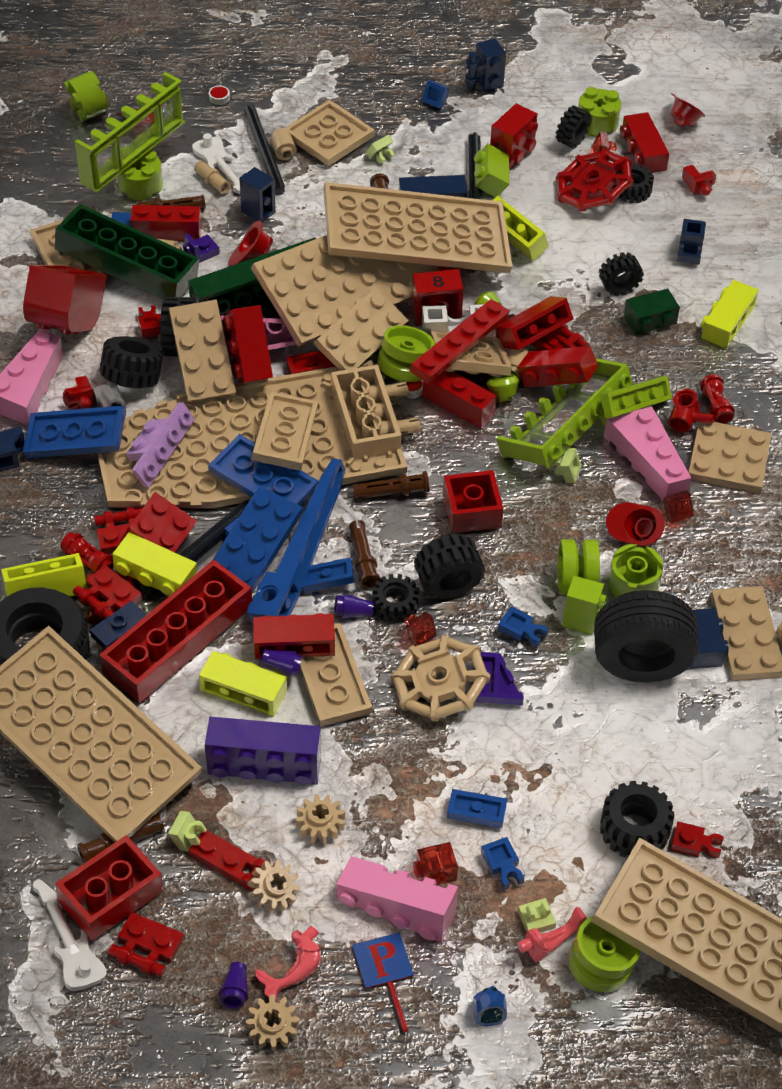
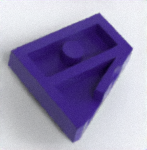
M481 652L486 671L491 677L490 682L485 684L475 702L523 706L524 696L522 692L519 693L515 686V679L506 668V662L501 653Z

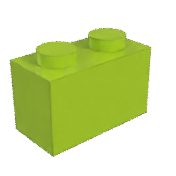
M487 143L474 157L475 187L496 197L510 185L509 155Z
M573 576L566 596L562 627L593 635L596 615L605 605L607 595H603V583Z

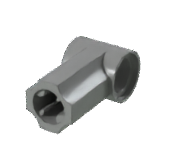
M110 382L92 388L97 408L124 406L126 410L118 385Z

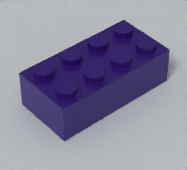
M210 716L205 739L207 774L220 778L230 776L241 777L245 780L264 779L275 783L286 781L296 782L300 785L318 784L321 763V726Z

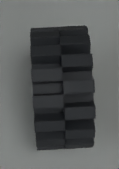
M574 105L569 107L568 111L564 112V117H561V123L557 126L558 130H556L557 135L555 136L557 141L570 148H576L577 145H580L581 140L585 138V133H588L587 128L591 124L589 123L591 121V114Z
M632 163L631 176L634 180L633 183L637 184L627 188L617 198L623 197L622 201L624 202L628 199L630 200L629 203H633L634 200L637 203H641V199L646 201L647 197H650L654 182L652 171H647L645 166L640 168L641 164H637L636 167ZM622 170L617 171L616 174H622Z
M621 252L620 256L614 254L613 259L607 258V264L602 263V269H599V277L606 291L611 295L614 293L615 296H619L620 292L622 295H625L627 290L632 292V288H637L639 286L638 282L642 283V277H644L643 269L637 258L631 255V253L627 252L625 255L624 252Z
M389 574V579L383 576L381 577V582L377 580L372 590L374 613H377L379 619L385 616L384 622L389 623L390 619H393V624H398V619H401L402 623L407 622V617L412 619L419 607V588L416 587L415 581L410 583V577L408 576L402 579V574H398L397 578H394L393 574ZM397 594L403 596L405 600L400 603H392L386 600V597Z

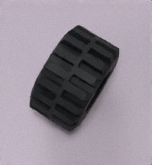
M165 297L160 317V345L164 356L178 357L169 308L197 303L195 298Z
M118 336L109 338L103 344L99 368L100 375L107 381L122 387L135 389L153 387L159 381L163 351L154 343L137 337Z
M464 534L444 535L434 539L429 544H425L422 550L418 551L417 557L414 559V567L424 592L433 599H452L473 590V587L480 583V580L485 576L484 572H486L475 542L471 537H466Z
M630 781L629 785L625 783L619 784L618 790L613 788L604 801L600 820V833L604 834L603 840L605 844L611 843L610 849L613 852L620 851V856L625 858L626 855H630L639 838L661 850V848H665L670 837L674 820L672 802L667 801L668 796L665 792H658L659 788L653 785L652 788L647 786L648 782L642 781V784H637L636 781ZM629 814H637L645 817L650 824L635 826L627 822L623 817Z

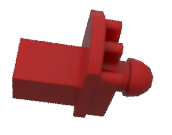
M694 165L683 167L682 178L689 186V191L693 195L701 193L704 196H708L713 190L711 187L715 184L716 174L713 170L699 173Z
M87 375L76 377V387L67 388L63 392V402L72 410L88 409L95 405L92 387Z

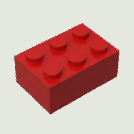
M261 305L227 311L226 317H223L225 331H229L230 334L227 346L229 355L234 357L235 364L231 365L233 378L237 379L238 383L273 378Z
M127 835L55 883L57 901L91 941L163 892L162 873Z

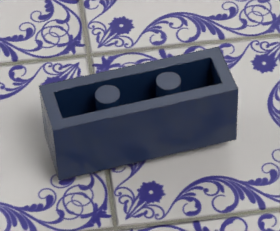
M465 175L399 178L398 190L467 198L468 192Z

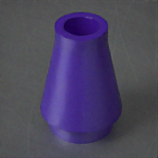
M344 593L342 596L336 595L334 616H338L341 619L372 616L373 601Z
M264 649L260 665L267 666L287 677H290V675L297 676L302 655L296 654V651Z
M242 962L230 964L229 971L219 991L221 1004L230 1009H239L248 1000L247 966Z

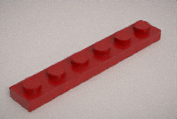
M490 299L411 364L409 372L429 384L505 321L509 316L510 310Z

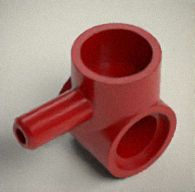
M682 389L674 395V407L668 420V424L672 429L679 432H688L691 430L694 422L714 423L715 416L713 414L701 413L697 394L693 390Z

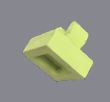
M389 135L371 144L365 151L369 159L376 156L377 162L382 164L385 161L383 154H386L388 159L394 156L393 150L389 148L393 140Z
M568 448L564 456H561L552 466H557L555 474L563 475L566 483H575L582 465L576 448Z
M180 811L168 835L180 851L188 852L192 845L200 844L201 841L197 837L199 832H206L207 829L201 821H195L190 812Z
M546 898L518 907V913L525 930L536 928L542 933L556 928V921Z

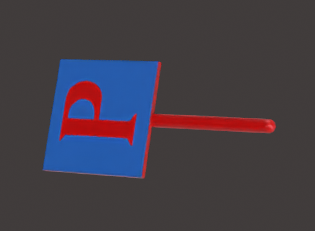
M400 932L353 944V952L365 989L387 984L402 1030L405 1033L408 1032V1026L393 984L395 981L414 976Z

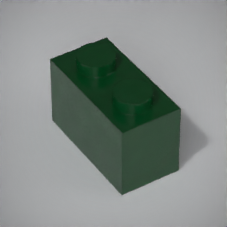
M667 288L626 299L623 316L636 335L677 324L680 306Z

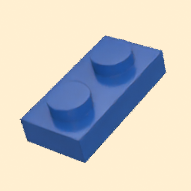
M351 557L311 565L308 576L305 577L302 585L304 593L355 583Z
M452 789L447 818L502 828L507 798Z

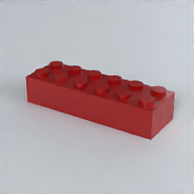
M212 560L99 654L102 673L137 702L141 703L247 611L249 603L252 602V588L217 561Z

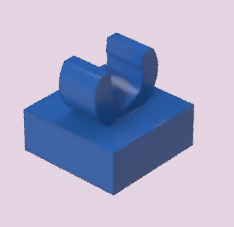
M428 80L421 101L437 108H443L449 87Z

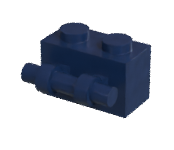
M496 38L476 43V52L469 53V58L466 60L468 73L465 76L467 90L473 91L477 82L484 92L504 87L506 52Z

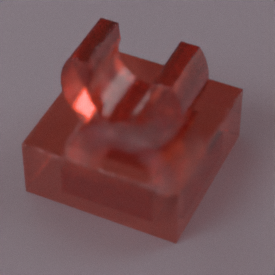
M602 131L599 132L591 145V153L602 151L604 148L616 151V143L609 141L608 133Z
M687 490L664 497V510L666 511L667 521L670 523L694 516L691 493Z
M427 612L422 613L418 617L412 614L404 620L407 624L406 629L411 645L418 646L427 643L437 636L433 617Z

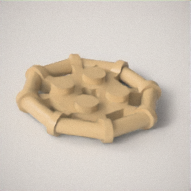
M442 635L439 639L418 646L411 645L397 670L391 673V681L395 685L400 700L399 707L403 711L410 710L431 718L432 722H438L440 718L473 709L474 702L485 684L490 682L491 677L486 671L482 660L481 648L477 645H469L452 639L449 635ZM449 649L460 652L461 654H455L456 657L450 655ZM414 661H418L419 665L416 668V670L415 668H413V670L410 671L409 669L413 665ZM472 661L475 670L467 671L465 663ZM438 673H442V675H446L443 679H440V680H436V679H435V678H437V675H436V674H438ZM413 681L415 688L408 692L405 683ZM467 682H474L468 693L465 695L464 692L466 690ZM422 697L426 702L431 703V707L419 703L417 700ZM455 697H456L457 700H458V701H456V702H453V703H450V704H447V705H444V706H441V707H440V702H443V701H446V700H449V699H452V698H455Z

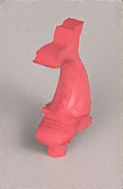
M576 906L565 925L546 933H540L536 928L526 930L525 938L517 943V947L521 953L528 952L534 962L537 963L557 949L571 935L577 933L587 917L581 908Z
M312 925L304 933L296 930L291 934V938L297 946L296 953L298 956L294 966L291 967L284 978L275 979L264 971L255 970L258 982L265 987L267 999L273 994L277 1003L278 994L283 989L304 981L321 965L322 955L320 948L313 942L319 932Z

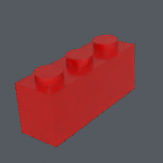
M649 113L624 116L623 125L620 126V135L625 139L627 149L634 157L635 165L641 164L640 168L645 166L647 171L651 170L652 173L666 171L669 152Z
M132 206L131 227L156 239L184 242V235L189 234L193 240L201 237L202 223L199 206Z
M550 296L501 323L496 329L503 348L520 350L574 320L567 298Z
M591 346L529 351L517 369L525 387L588 383L598 368V364Z
M444 371L429 384L423 381L422 397L480 429L495 415L496 395L455 372Z
M318 613L315 615L292 614L289 616L253 617L255 659L262 658L264 649L296 651V654L302 655V657L335 656L334 614Z

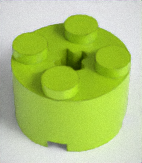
M93 71L63 82L67 93L71 94L72 97L69 99V103L74 111L77 110L81 122L108 111L109 103L104 90L101 91L100 82Z
M595 87L586 88L585 92L580 96L578 103L579 108L591 114V121L589 122L591 124L587 128L588 133L586 134L603 137L607 136V132L612 130L614 133L618 129L621 112L619 93L615 90L609 91Z
M150 150L118 176L119 189L122 194L124 192L128 198L133 200H147L152 198L154 193L157 191L159 193L162 190L161 161L155 151Z
M628 544L620 547L614 553L608 578L611 592L617 597L633 591H659L663 573L661 556L648 546L641 548L637 547V544Z

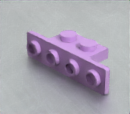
M183 402L177 403L168 418L149 420L126 453L130 461H138L132 471L144 487H149L194 421L193 415Z

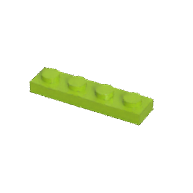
M667 375L600 394L605 418L616 417L672 399Z

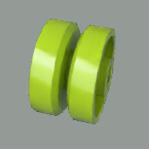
M405 325L389 327L384 332L382 348L377 359L379 369L387 376L396 380L406 382L420 381L422 379L409 372L410 366L433 347L435 341L426 332L415 327Z
M560 539L557 556V579L560 596H567L573 576L596 582L600 581V551L597 539H584L580 545L579 555L577 543L574 539Z
M592 916L586 919L578 929L568 955L569 969L575 979L587 989L596 992H613L622 988L629 980L633 968L639 959L640 950L592 923L591 921L594 917Z

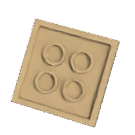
M330 99L284 128L291 134L295 144L328 167L375 136L373 128Z
M431 330L430 336L436 344L449 332ZM484 337L445 371L455 372L456 370H462L470 374H479L480 372L489 373L494 377H502V375H511L512 366L500 339Z
M699 422L688 472L691 480L761 494L772 433L717 422L713 424Z

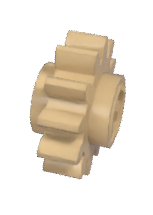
M315 794L314 802L311 803L308 799H304V808H297L296 827L301 828V837H306L308 834L311 835V843H314L319 837L326 844L327 836L330 835L333 839H337V830L343 831L345 829V822L343 821L345 820V810H340V801H335L331 804L330 795H327L323 801Z
M278 859L272 867L267 860L264 861L261 868L256 867L252 872L254 878L248 882V886L255 888L250 894V898L259 897L258 908L268 904L269 913L276 906L283 912L288 907V904L292 905L297 900L294 894L298 893L301 889L300 886L293 884L299 875H290L288 873L291 869L290 864L285 866L284 869L280 868L281 863ZM270 883H272V885L276 884L277 886L272 888Z
M271 994L269 1003H265L264 1000L259 998V1009L249 1008V1015L254 1019L246 1020V1028L253 1029L249 1033L250 1040H255L259 1037L260 1049L266 1043H270L271 1050L275 1051L278 1042H281L287 1048V1036L291 1038L297 1037V1030L293 1027L300 1025V1018L294 1016L296 1013L295 1005L286 1008V997H283L280 1003H276L274 995ZM273 1018L277 1019L278 1025L274 1023L273 1027L268 1026V1020L272 1022Z

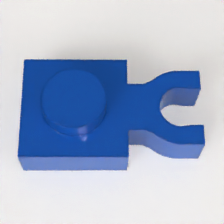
M513 606L510 607L500 620L497 630L519 642L523 637L526 638L536 648L539 647L541 638L535 635L538 634L545 638L548 634L547 627L533 624L534 617Z
M508 837L481 846V854L492 875L500 873L503 890L509 889L510 883L507 879L509 877L515 878L518 885L524 883L522 872L516 868L519 865V859Z

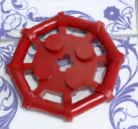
M607 148L599 152L575 156V160L562 172L557 173L558 201L572 205L581 212L608 204L611 206L618 196L633 185L631 159L610 152ZM622 170V174H616V172ZM571 182L572 185L566 187V184ZM615 184H618V185L609 193V190H610ZM576 193L580 195V198L578 199L572 195Z

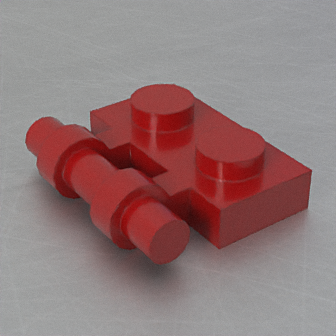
M565 324L534 341L531 345L541 351L589 346V343L579 333L569 330L568 325Z
M134 507L126 508L127 511L116 513L107 511L104 512V515L94 516L96 526L106 524V528L97 529L100 550L102 552L111 554L122 542L120 541L142 508L134 509ZM129 521V524L114 526V523Z
M106 565L86 580L87 587L90 589H84L80 585L73 589V594L78 597V601L84 606H90L94 610L95 615L100 619H106L114 613L115 609L119 610L130 601L137 604L142 600L141 592ZM100 596L106 602H100L97 598Z
M131 912L118 934L119 942L126 945L120 947L112 944L108 955L117 958V962L125 966L129 963L140 968L144 974L149 976L154 974L162 977L166 971V966L158 962L160 959L169 963L172 962L185 939L184 933ZM138 949L148 953L149 955L147 957H143L139 954H136L135 951Z

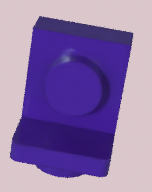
M189 234L184 235L183 251L200 258L199 263L220 254L219 246L208 234L196 240H193Z

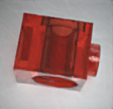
M450 842L417 849L416 861H413L416 879L421 878V881L425 877L436 880V885L457 881L458 865Z

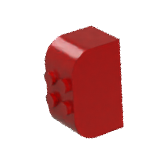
M30 265L23 301L25 320L36 323V328L44 330L59 329V333L66 335L81 334V331L92 330L100 315L107 275L65 265Z

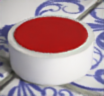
M214 86L209 90V101L212 104L224 105L229 102L230 91L227 87Z
M423 380L406 382L409 391L407 398L413 399L422 395Z

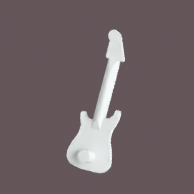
M208 133L204 134L203 140L197 141L192 145L193 153L205 160L212 169L218 166L232 184L233 192L240 195L239 179L225 162H232V156L225 152L223 142L219 137H212Z
M34 881L33 891L38 893L43 906L47 905L66 947L65 949H60L58 946L54 948L55 956L61 960L63 965V980L66 988L71 991H78L103 982L106 979V968L89 949L88 936L81 929L80 938L75 940L57 901L56 892L43 881Z

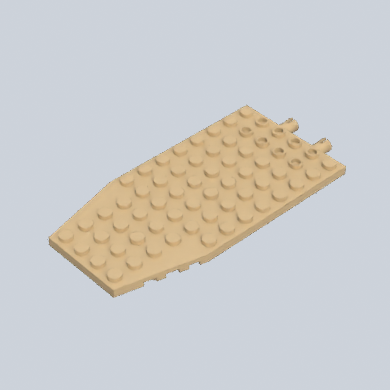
M371 360L364 362L354 369L340 371L337 367H330L234 384L236 395L188 403L186 392L176 395L177 399L166 402V400L157 402L156 407L144 411L141 408L133 411L134 414L125 418L119 451L97 453L108 507L143 508L153 493L157 492L178 508H217L239 504L244 500L250 501L252 498L209 472L208 465L239 434L256 443L270 391L318 401L301 471L318 481L332 459H341L346 469L342 485L407 473V464L401 449L402 435L421 432V425L418 417L396 420L390 400L408 397V385L406 381L385 385L378 364L373 365ZM183 402L193 415L194 421L149 487H144L132 471L138 461H130L126 453L149 420L168 418L177 403Z

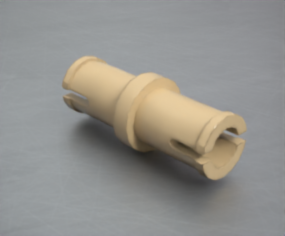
M203 160L195 164L194 171L204 178L207 185L213 186L221 194H226L230 190L231 183L226 181L217 169H212Z

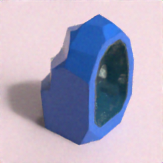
M495 986L484 988L483 991H479L473 997L475 1023L482 1026L499 1025L506 1020L507 1005L505 994L498 991Z

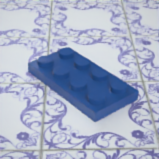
M124 406L31 413L22 453L26 458L117 452L120 449L126 410Z
M241 434L208 465L209 472L250 497L261 486L300 506L313 494L319 482L300 470L253 461L252 454L255 443Z
M259 486L213 560L252 588L253 594L304 511L302 506Z

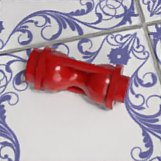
M707 375L700 382V389L710 399V414L715 416V422L727 424L733 420L735 410L730 401L724 397V381L720 375Z
M70 532L62 539L60 548L63 550L64 555L79 553L83 565L88 567L93 573L97 572L104 565L113 570V556L89 544L81 534Z

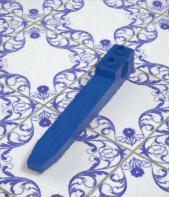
M332 459L322 473L276 572L266 571L262 581L259 582L257 592L247 608V614L252 624L253 617L291 615L301 594L305 577L308 576L309 568L313 563L341 489L346 470L341 459Z

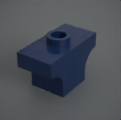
M683 220L677 257L678 262L700 264L706 228L705 221Z
M21 426L0 432V472L20 467L18 455L23 451L25 442Z
M130 601L90 629V635L102 648L107 649L143 619L146 614L135 603Z

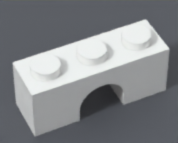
M484 304L469 305L468 314L460 319L450 318L447 315L446 306H423L422 331L430 335L431 330L450 333ZM494 330L490 332L486 337L494 338Z

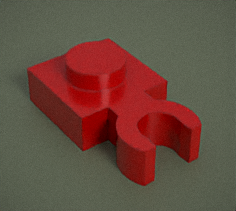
M152 305L150 311H143L142 307H139L138 326L142 337H156L160 335L161 314H156V307Z
M677 821L671 851L699 857L700 851H705L708 856L719 858L721 849L713 847L712 844L722 845L724 837L720 834L704 835V827Z

